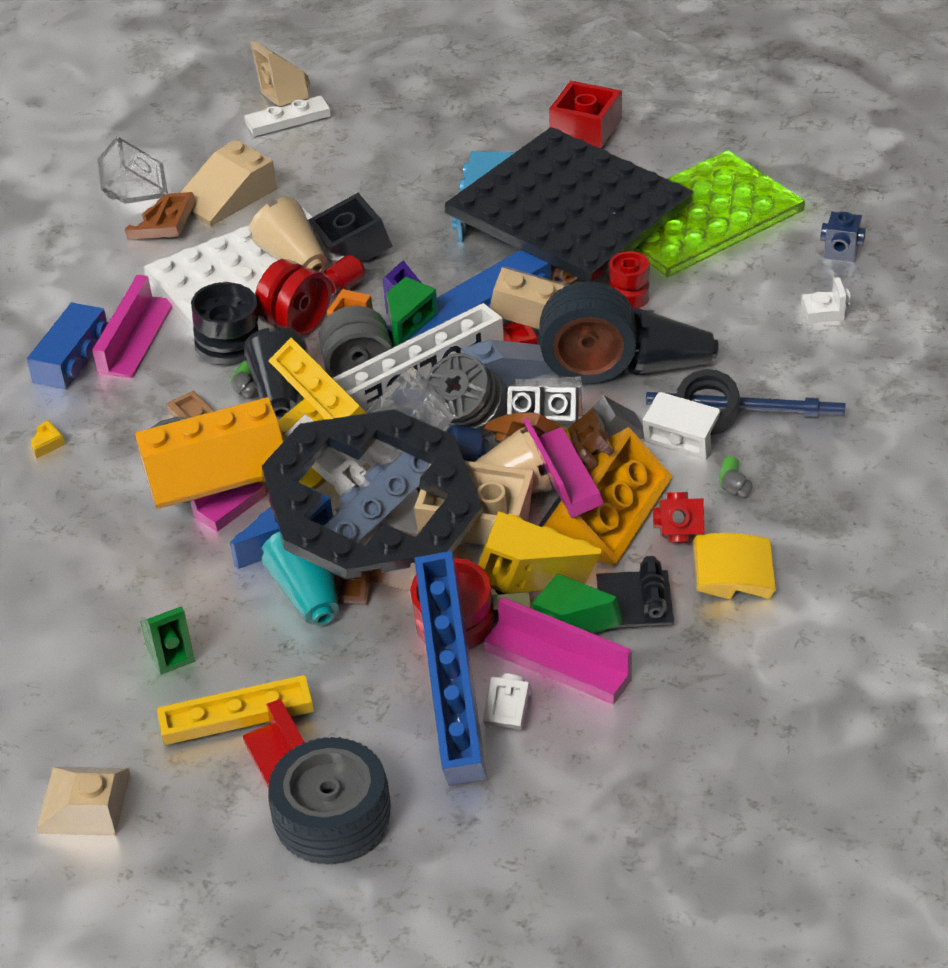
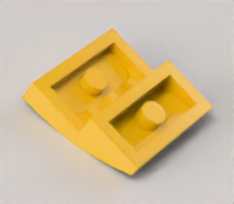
M709 533L695 536L693 542L697 591L731 600L736 590L767 599L771 598L776 588L769 538L739 533Z

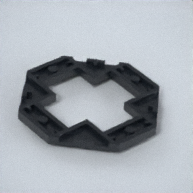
M396 409L300 423L262 465V479L267 487L270 506L280 531L283 549L345 579L360 577L361 571L379 568L382 573L407 569L411 567V563L415 562L414 557L448 551L453 553L481 517L482 506L455 436ZM377 439L430 463V467L420 478L419 488L444 499V502L416 537L383 523L364 546L309 520L322 504V494L298 482L328 447L359 460Z

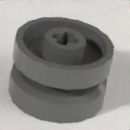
M355 305L343 307L331 313L322 322L318 333L325 371L332 378L393 348L389 339L386 322L380 313L369 307Z

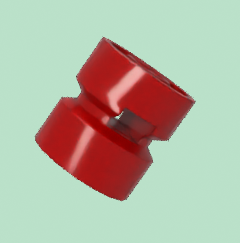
M632 251L614 255L609 262L611 280L609 286H612L614 289L616 288L622 295H625L632 309L644 307L649 301L650 289L648 281L650 263L648 258L641 253Z

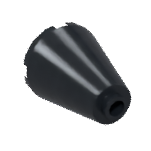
M638 309V314L634 313L637 344L634 357L628 366L632 374L708 365L712 358L716 359L719 343L717 339H714L712 332L647 310Z
M280 327V332H269V328L261 329L251 334L244 344V358L260 399L269 397L277 419L282 418L298 404L300 393L268 360L290 338L296 341L308 353L305 337L298 331L287 327Z

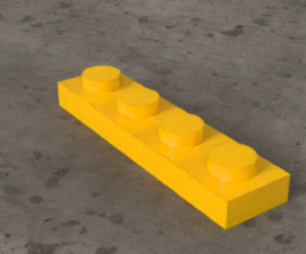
M292 338L268 360L325 420L366 413Z
M296 676L157 707L163 744H173L269 722L266 704L278 699L282 700L291 717L314 712L306 676Z

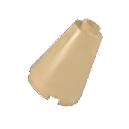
M280 197L276 199L279 203L271 207L268 204L263 206L254 216L249 226V231L252 233L250 238L254 244L277 260L290 259L305 268H311L322 273L326 264V257L298 201L291 197Z
M526 427L517 430L475 461L534 471L532 495L552 490L548 474L544 475L543 461Z

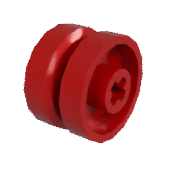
M280 259L272 263L263 273L257 284L255 295L258 319L275 328L287 327L293 329L304 337L311 334L322 323L331 300L329 279L323 273L311 268H305L290 259Z
M454 558L459 576L468 646L471 649L484 641L494 624L489 576L481 566L467 559ZM416 575L413 579L410 593L417 634L425 643Z

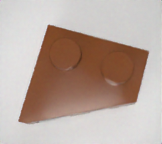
M193 192L165 194L153 207L148 208L141 214L143 221L138 226L128 225L124 231L128 240L180 236L196 202Z

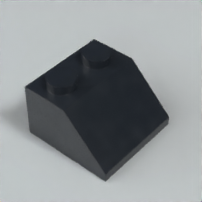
M359 192L308 220L313 231L329 251L334 254L351 255L368 261L393 247L382 219Z

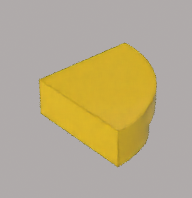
M49 420L44 421L36 428L37 432L31 440V447L36 458L65 445L63 435Z

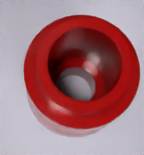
M346 255L323 271L331 285V296L339 295L342 289L350 290L364 280V265L358 258Z

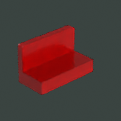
M281 699L266 704L269 725L243 735L244 744L267 787H269L273 768L275 769V765L291 749L305 742Z

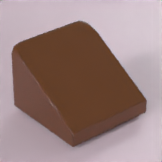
M370 570L361 571L360 577L348 579L334 574L338 604H368L372 586Z

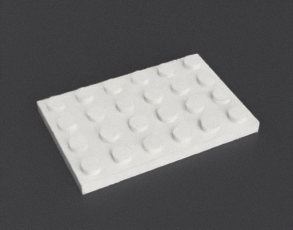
M302 207L307 219L309 220L310 218H312V216ZM246 226L221 237L212 238L208 242L195 247L186 248L169 257L158 259L153 263L145 265L144 271L145 276L149 277V281L164 298H167L172 304V308L193 331L191 300L198 290L213 283L232 282L250 288L255 294L257 284L263 273L272 263L278 260L254 244L250 238L252 233L249 231V226ZM314 232L326 257L325 270L344 256L331 253Z

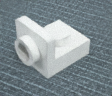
M840 277L833 278L832 292H815L801 295V307L807 323L844 320L845 308L850 306L849 289L844 288Z
M503 674L502 678L491 676L483 717L485 725L518 730L523 729L527 702L532 696L531 686L529 682L525 681V678L515 674Z

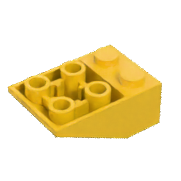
M498 511L478 565L489 576L490 586L494 590L505 594L542 591L556 574L586 584L602 549L592 546L585 540L573 539L559 534L550 527H540L524 521L517 515Z

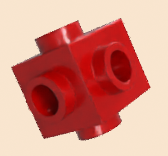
M688 492L667 493V499L659 500V507H653V528H660V535H668V542H690L689 535L705 534L704 498L688 499ZM674 511H680L683 514L684 520L681 524L673 521L672 515Z

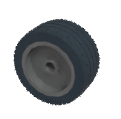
M323 737L322 739L317 738L316 740L304 742L286 753L275 765V769L273 768L270 775L268 801L274 829L283 846L298 858H303V860H308L312 863L317 862L318 864H336L338 862L350 861L371 850L381 840V837H383L387 830L391 809L388 779L377 755L360 742L357 743L354 740L341 737Z

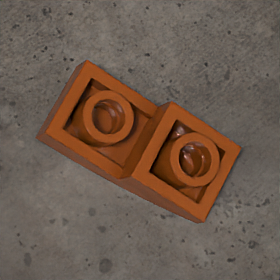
M522 412L495 418L487 422L484 429L496 436L494 441L500 444L517 430L525 427L523 422L525 418H528L538 437L561 426L542 414Z

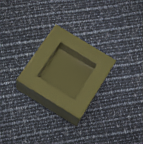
M529 592L492 595L493 610H498V602L502 598L530 607Z

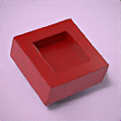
M516 322L503 325L504 341L538 345L537 336L531 326Z

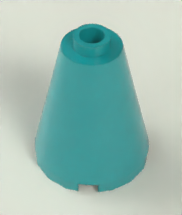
M280 531L273 534L262 547L264 554L263 556L260 555L263 566L307 623L317 626L330 623L339 611L334 573L284 550L280 540Z

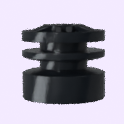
M218 282L202 287L194 294L191 300L195 351L202 359L210 363L228 365L244 361L245 341L251 334L259 331L256 295L250 288L232 282Z

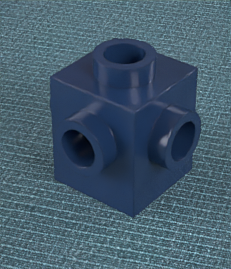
M831 211L828 223H823L821 228L820 241H825L824 259L855 262L858 247L864 245L866 228H861L862 215Z

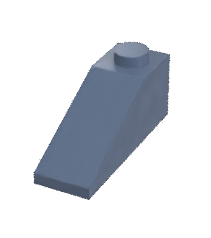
M487 340L460 349L461 353H466L479 359L488 369L497 374L507 387L553 372L545 363L540 345Z

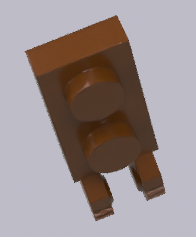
M591 408L568 428L574 449L590 469L598 465L593 455L602 451L609 456L614 452L613 446L608 441L610 437L603 419L594 408Z

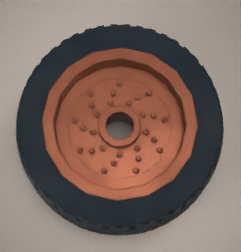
M595 281L576 282L564 286L555 292L544 305L539 322V343L547 366L555 374H558L559 377L581 384L601 383L622 373L629 366L630 361H632L637 344L636 319L632 306L625 295H622L621 292L612 286Z

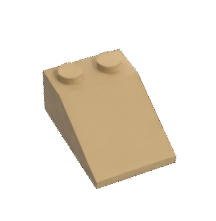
M238 140L229 142L226 146L216 150L180 192H193L196 202L190 214L212 226L275 191L277 186L273 160Z

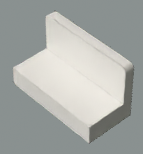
M659 392L643 418L644 442L706 460L711 452V431L720 416V410Z

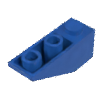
M322 494V504L309 520L324 526L333 517L331 498ZM271 507L261 513L254 522L238 533L230 542L234 566L237 569L260 562V555L263 556L264 554L262 550L264 543L273 534L279 532Z

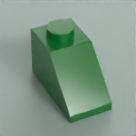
M405 277L386 293L394 346L408 341L438 315L436 289Z
M556 574L532 602L534 610L590 633L618 627L623 622L616 596L560 574Z
M182 606L140 621L146 647L161 675L195 662L185 611Z

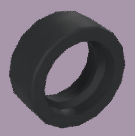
M703 369L693 372L682 380L677 388L676 397L689 400L690 396L704 389L717 390L723 393L728 400L727 407L720 412L711 435L722 433L734 424L739 415L740 394L737 385L729 375L718 370Z

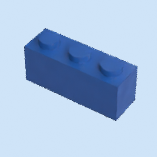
M73 302L69 304L26 358L33 383L65 390L69 387L72 381L78 377L88 360L94 356L93 348L108 324L104 308Z

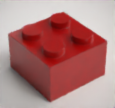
M570 80L549 108V128L560 129L568 135L582 139L595 147L602 148L622 120V90Z

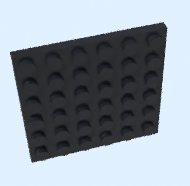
M550 127L445 202V213L584 281L592 282L609 269L610 259L614 255L632 251L693 201L694 191L682 186L680 183L659 176L655 172L639 167L631 161L624 160L606 150L588 144L582 139L568 135L560 129Z

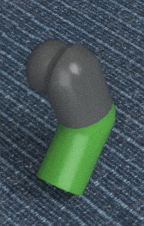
M246 360L241 363L232 375L230 385L236 393H242L245 398H250L256 391L254 382L250 380L252 376Z
M728 456L722 462L718 480L719 485L731 494L737 493L740 497H746L751 492L753 484L750 480L746 479L744 474L738 472L739 460Z

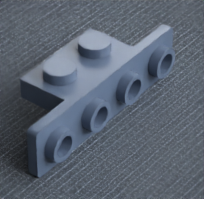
M406 452L399 455L393 462L383 465L378 462L364 474L367 480L358 488L355 485L351 486L339 497L342 503L334 509L337 514L324 527L359 542L419 486L420 478L429 468L430 463Z

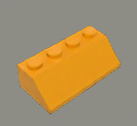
M269 397L134 432L140 460L156 509L263 481L262 465L283 443L278 420Z
M629 427L608 439L614 448V452L609 456L602 451L593 455L598 463L593 469L585 465L601 494L604 504L571 518L561 500L544 525V527L556 530L559 534L573 539L585 540L592 546L602 549L597 561L610 566L617 564L673 477Z

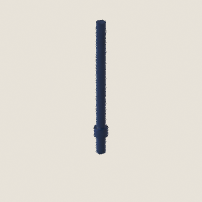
M658 392L646 393V405L652 404ZM666 393L673 396L677 395V393ZM693 394L689 398L690 401L718 409H725L728 403L726 396ZM740 397L739 410L804 414V417L818 418V415L845 416L846 403L821 402L819 398L806 397L805 401Z

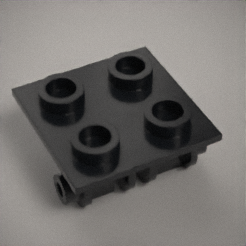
M645 557L640 564L639 572L596 574L597 589L617 597L623 622L620 626L614 628L674 625L668 570H662L661 562L656 557Z

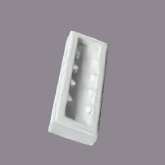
M321 95L305 100H295L290 104L280 107L271 106L266 110L244 115L245 124L253 137L331 117L330 108Z

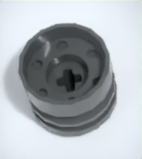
M466 353L451 354L441 359L431 368L424 385L425 401L427 407L434 415L448 423L449 426L462 425L479 429L484 436L490 433L484 429L487 422L507 415V385L476 357Z

